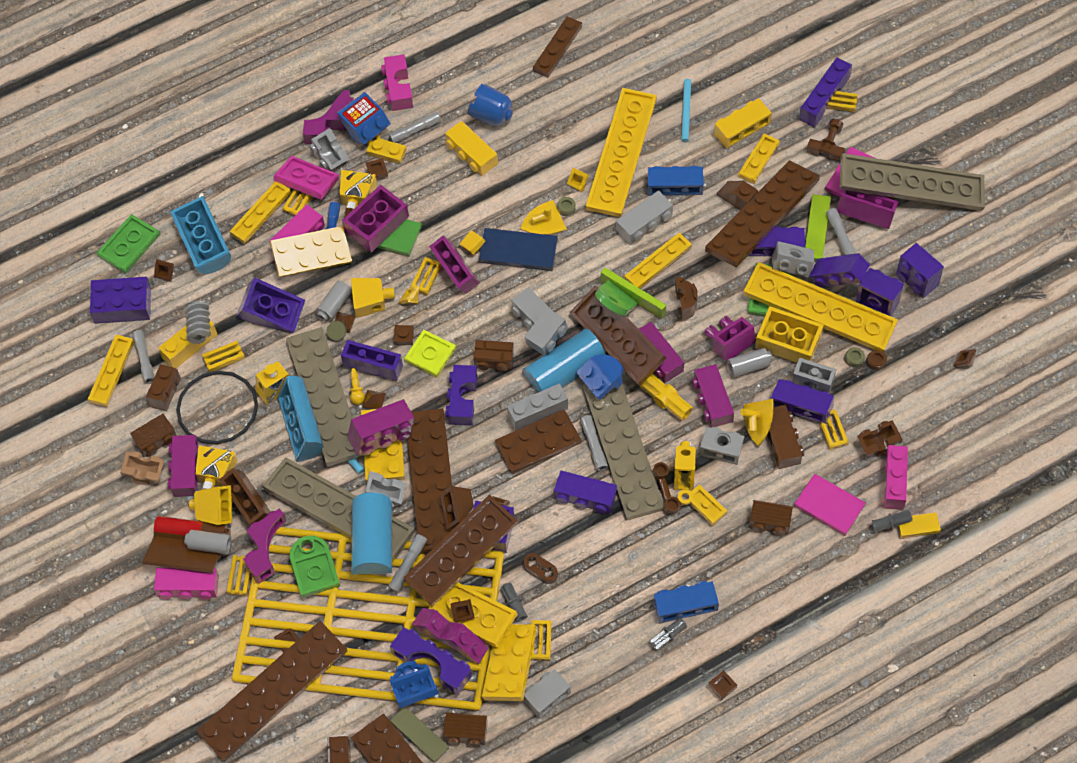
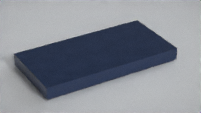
M491 228L484 229L483 239L485 243L481 246L479 263L553 271L558 236Z

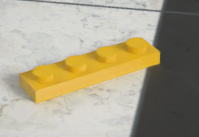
M275 181L229 231L230 235L245 244L291 194L290 189Z
M678 233L624 275V279L641 289L692 248V244L681 233Z
M115 334L88 397L89 403L104 407L108 406L134 345L132 338Z

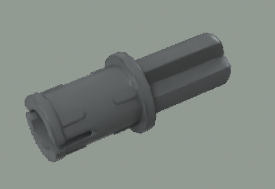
M906 510L893 515L889 513V516L872 520L875 533L891 527L895 529V526L911 522L913 518L911 512Z
M512 583L503 584L501 590L507 600V607L517 611L516 622L525 620L528 616L521 604L522 599L517 596Z
M679 617L667 628L663 627V631L649 641L652 648L658 650L668 641H673L676 635L687 628L684 620Z

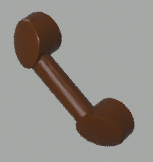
M658 462L654 465L652 472L655 481L659 482L665 500L664 510L667 513H676L679 511L681 504L678 498L671 497L666 482L669 467L663 462Z

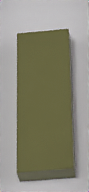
M403 707L390 720L404 736L434 763L449 749V746L406 707Z

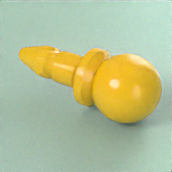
M355 368L351 372L353 388L350 389V392H352L350 394V401L354 405H361L364 402L365 395L362 392L363 387H359V377Z

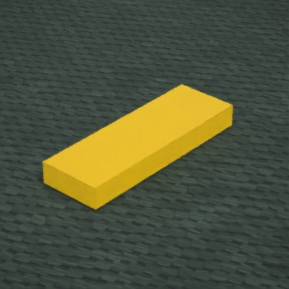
M763 134L738 173V177L755 184L779 146L780 140Z

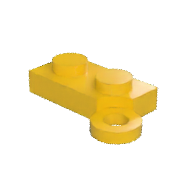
M379 134L374 137L376 140H369L367 142L369 145L366 150L367 155L380 159L383 158L401 164L407 151L405 145L380 139Z
M700 484L692 491L684 489L678 493L677 498L680 504H691L712 526L727 514V510ZM688 495L689 499L683 500L682 496Z

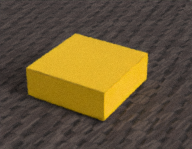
M471 230L460 242V245L474 255L485 243V240Z

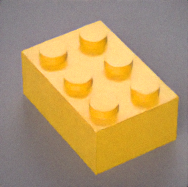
M769 306L756 337L755 348H765L766 351L769 350L773 355L798 363L799 358L812 361L822 337L824 325Z

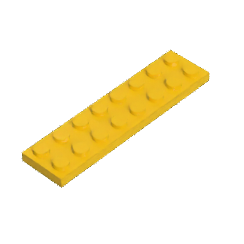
M622 88L586 203V210L622 217L657 101V95Z
M760 262L757 263L743 292L744 296L773 308L823 324V328L882 352L885 351L898 322L896 318L782 271L775 270Z

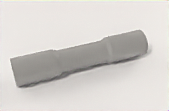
M435 112L412 125L388 134L391 142L397 143L424 128H429L441 122V118Z
M832 208L828 210L826 214L838 236L844 255L855 254V249L846 234L837 209Z
M136 330L133 332V339L138 351L143 381L145 384H151L154 379V373L149 361L144 331Z
M590 415L583 416L580 421L587 436L597 471H604L608 468V465L601 450Z
M419 534L416 535L403 563L390 582L389 588L396 592L400 591L405 582L403 577L410 571L428 539Z

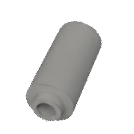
M338 280L317 307V317L322 321H331L352 293V289L346 283Z
M762 348L728 359V367L731 375L737 377L768 367L773 359L770 351Z
M190 530L185 535V545H187L189 550L228 555L231 548V535Z

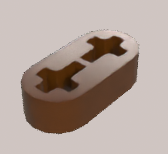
M535 553L525 556L524 568L527 572L546 584H552L557 580L558 570L552 563ZM536 560V565L529 566V561L533 562ZM543 570H545L548 573L552 571L553 576L549 575L548 577H546L545 572Z

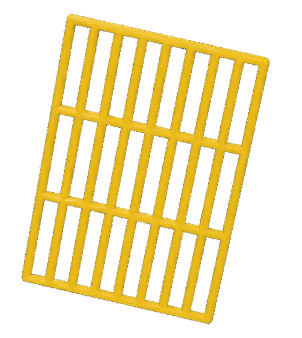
M280 527L275 533L277 535L295 537L317 536L323 540L339 541L337 552L330 551L332 559H335L334 566L339 582L340 579L390 584L393 579L391 576L373 574L352 575L351 572L342 571L343 560H352V553H345L347 542L352 543V539L344 534ZM408 541L402 549H409L412 542ZM270 544L269 552L290 554L292 547ZM302 548L305 551L311 550L308 548ZM490 550L483 558L495 559L494 569L473 567L467 574L493 577L491 588L471 585L464 586L483 595L490 596L491 599L497 601L504 553ZM424 554L417 556L411 568H414L424 558ZM395 558L392 566L400 567L404 559ZM271 563L276 572L295 574L292 565ZM252 576L232 681L249 684L257 677L241 675L243 663L269 666L276 660L246 656L247 644L290 648L295 643L292 641L249 637L250 626L292 629L307 632L314 626L312 624L252 618L254 607L325 615L324 625L334 635L393 642L398 634L331 627L333 616L404 624V627L410 630L412 629V623L416 619L414 617L415 607L429 608L430 604L424 599L417 598L418 593L412 587L410 588L409 597L339 590L338 587L314 594L329 596L327 607L256 599L258 588L300 593L298 585L269 581H263L258 584ZM406 581L404 582L403 586L411 587ZM339 597L408 606L406 616L340 609L335 608L336 598ZM421 637L425 641L427 639L431 640L437 647L454 649L436 639ZM484 642L489 648L479 664L466 662L470 666L471 671H478L477 682L468 681L463 688L475 691L474 702L429 697L416 703L480 710L490 644ZM347 648L348 651L343 655L398 662L397 667L405 663L395 655L387 652ZM421 658L414 660L420 665L426 664L439 667L437 663L430 659ZM330 666L324 672L389 681L390 677L395 674L340 666ZM322 675L305 689L307 691L397 701L394 692L321 684ZM432 677L436 686L444 687L441 685L440 678Z

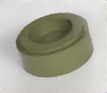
M570 197L561 198L557 203L559 213L563 216L572 215L576 210L575 201Z
M333 321L327 327V334L333 340L342 339L347 331L345 324L341 321Z
M853 347L846 352L845 361L849 366L859 367L864 363L865 354L860 348Z

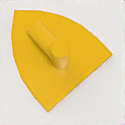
M553 200L545 202L530 211L520 228L528 233L545 235L567 230Z
M773 399L744 404V408L740 411V415L744 416L745 425L751 439L758 446L762 444L771 427Z

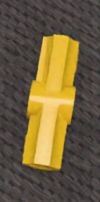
M653 374L640 386L653 397V400L660 408H667L681 421L687 419L693 411V407L679 396L677 390L672 385H665Z

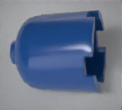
M481 84L474 94L477 98L474 104L470 103L467 114L490 126L499 127L506 120L509 121L513 115V111H511L512 101L502 92L487 84Z

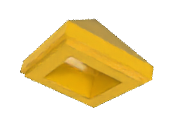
M573 167L567 184L583 192L589 175Z
M419 287L407 288L399 300V304L418 303Z

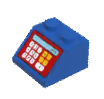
M363 92L337 112L353 141L362 145L391 124L383 109L366 92Z

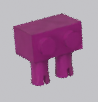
M726 315L719 321V325L724 329L718 331L713 325H710L704 331V334L713 341L714 352L726 362L756 342L754 326L743 317L732 321Z

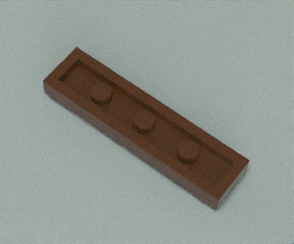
M568 16L565 18L534 64V72L549 78L581 30L582 22Z

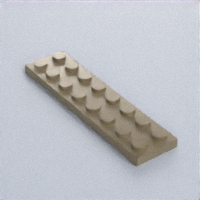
M845 153L840 157L841 190L979 211L985 208L984 175Z
M322 327L287 337L286 341L297 375L304 380L324 446L322 452L327 467L364 456V454L357 456L348 439L350 422L353 418Z
M583 382L582 388L614 484L617 485V493L626 521L664 511V504L623 384L618 389L614 387L599 400Z
M285 457L263 484V490L352 539V501L356 496ZM393 516L392 562L415 533L413 527Z

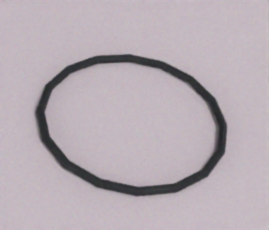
M213 371L202 374L189 382L179 395L176 407L178 422L186 434L194 435L188 431L181 419L180 406L182 398L191 385L204 377L216 374L234 376L248 386L253 394L255 404L253 415L245 428L231 438L214 441L197 437V440L201 443L221 444L233 441L244 434L254 422L258 409L256 391L247 379L234 372Z

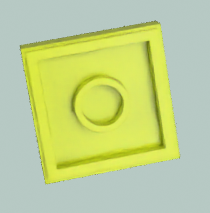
M423 329L405 356L404 361L437 378L456 350V345Z

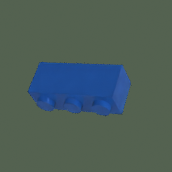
M648 167V196H652L657 191H660L664 196L703 195V167Z
M701 581L689 587L682 585L675 590L668 591L665 589L654 594V605L659 624L677 620L679 617L683 619L718 611L719 607L713 581Z

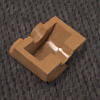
M126 451L120 473L122 476L127 475L131 477L130 481L137 484L149 485V482L153 481L157 484L164 460L158 456L144 458L140 452Z

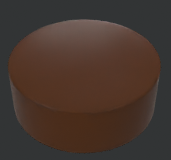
M873 350L868 354L867 364L870 368L880 370L885 367L887 356L884 352Z

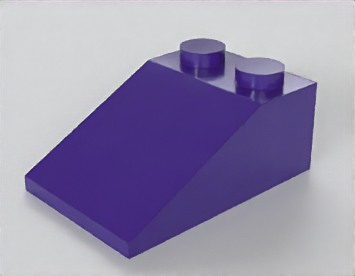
M254 277L246 288L236 317L255 325L294 333L305 299Z

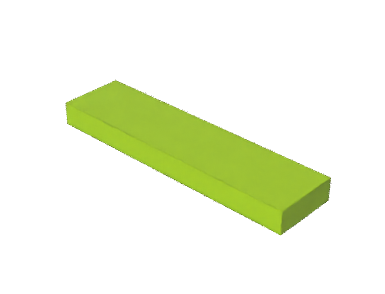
M812 195L805 248L814 250V262L818 258H823L828 223L826 212L830 208L831 196Z
M603 268L601 271L602 283L608 280L639 302L638 305L663 319L666 315V304L609 269Z

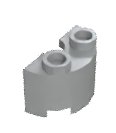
M330 128L311 140L310 150L314 155H318L322 168L332 170L349 159L344 149L338 144L337 138Z
M370 471L365 493H381L388 496L392 501V510H394L395 506L402 504L406 483L396 479H386L383 475Z

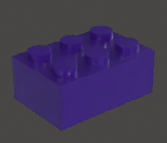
M147 276L91 280L90 315L94 324L150 320L151 286Z

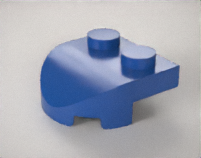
M599 354L591 357L576 372L593 394L601 400L614 387L618 389L621 386L624 368L614 357Z
M416 661L405 662L396 668L395 674L390 677L391 686L399 708L438 695L437 687L426 664L420 665Z

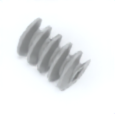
M188 302L185 305L187 321L186 338L190 343L200 344L205 342L206 338L211 335L209 331L211 326L208 324L210 322V312L208 311L210 307L209 304L204 302Z

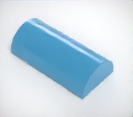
M204 196L170 211L193 264L199 273H214L224 268L230 262L231 254Z
M585 328L554 348L551 352H548L545 356L543 355L523 368L522 373L538 392L559 383L563 388L580 377L576 371L591 357L605 354V351L597 337L589 329Z
M287 376L278 395V400L297 462H302L318 456L324 446L304 380L299 376Z
M381 493L360 494L352 501L351 574L392 573V501L388 496Z

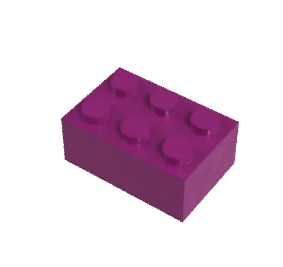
M380 184L342 220L344 232L368 251L372 252L409 217L408 206Z
M399 400L351 419L348 439L357 456L368 455L375 449L390 446L395 441L406 440L410 436L414 416L405 400Z

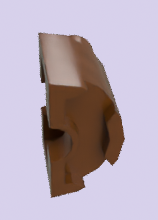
M675 277V292L677 300H680L681 307H679L683 321L693 317L695 314L698 290L694 283L691 284L683 277Z
M893 420L889 422L883 421L878 424V429L874 431L866 429L860 435H857L868 458L873 454H876L877 457L886 455L888 445L902 443L903 439Z

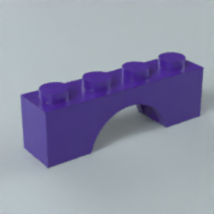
M838 57L835 58L801 106L800 121L814 128L823 117L834 93L838 89L842 90L849 80L852 64Z
M403 627L390 645L391 654L404 662L425 658L437 663L441 669V685L456 695L460 694L472 677L470 666L462 660L460 662L457 661L447 650L441 651L434 642L429 639L425 641L413 629L408 630Z

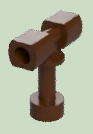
M831 119L827 126L829 130L827 138L822 141L810 139L807 145V152L818 156L821 152L828 154L829 159L840 161L841 155L845 153V148L836 146L834 138L836 133L841 132L844 125L843 122L839 119Z

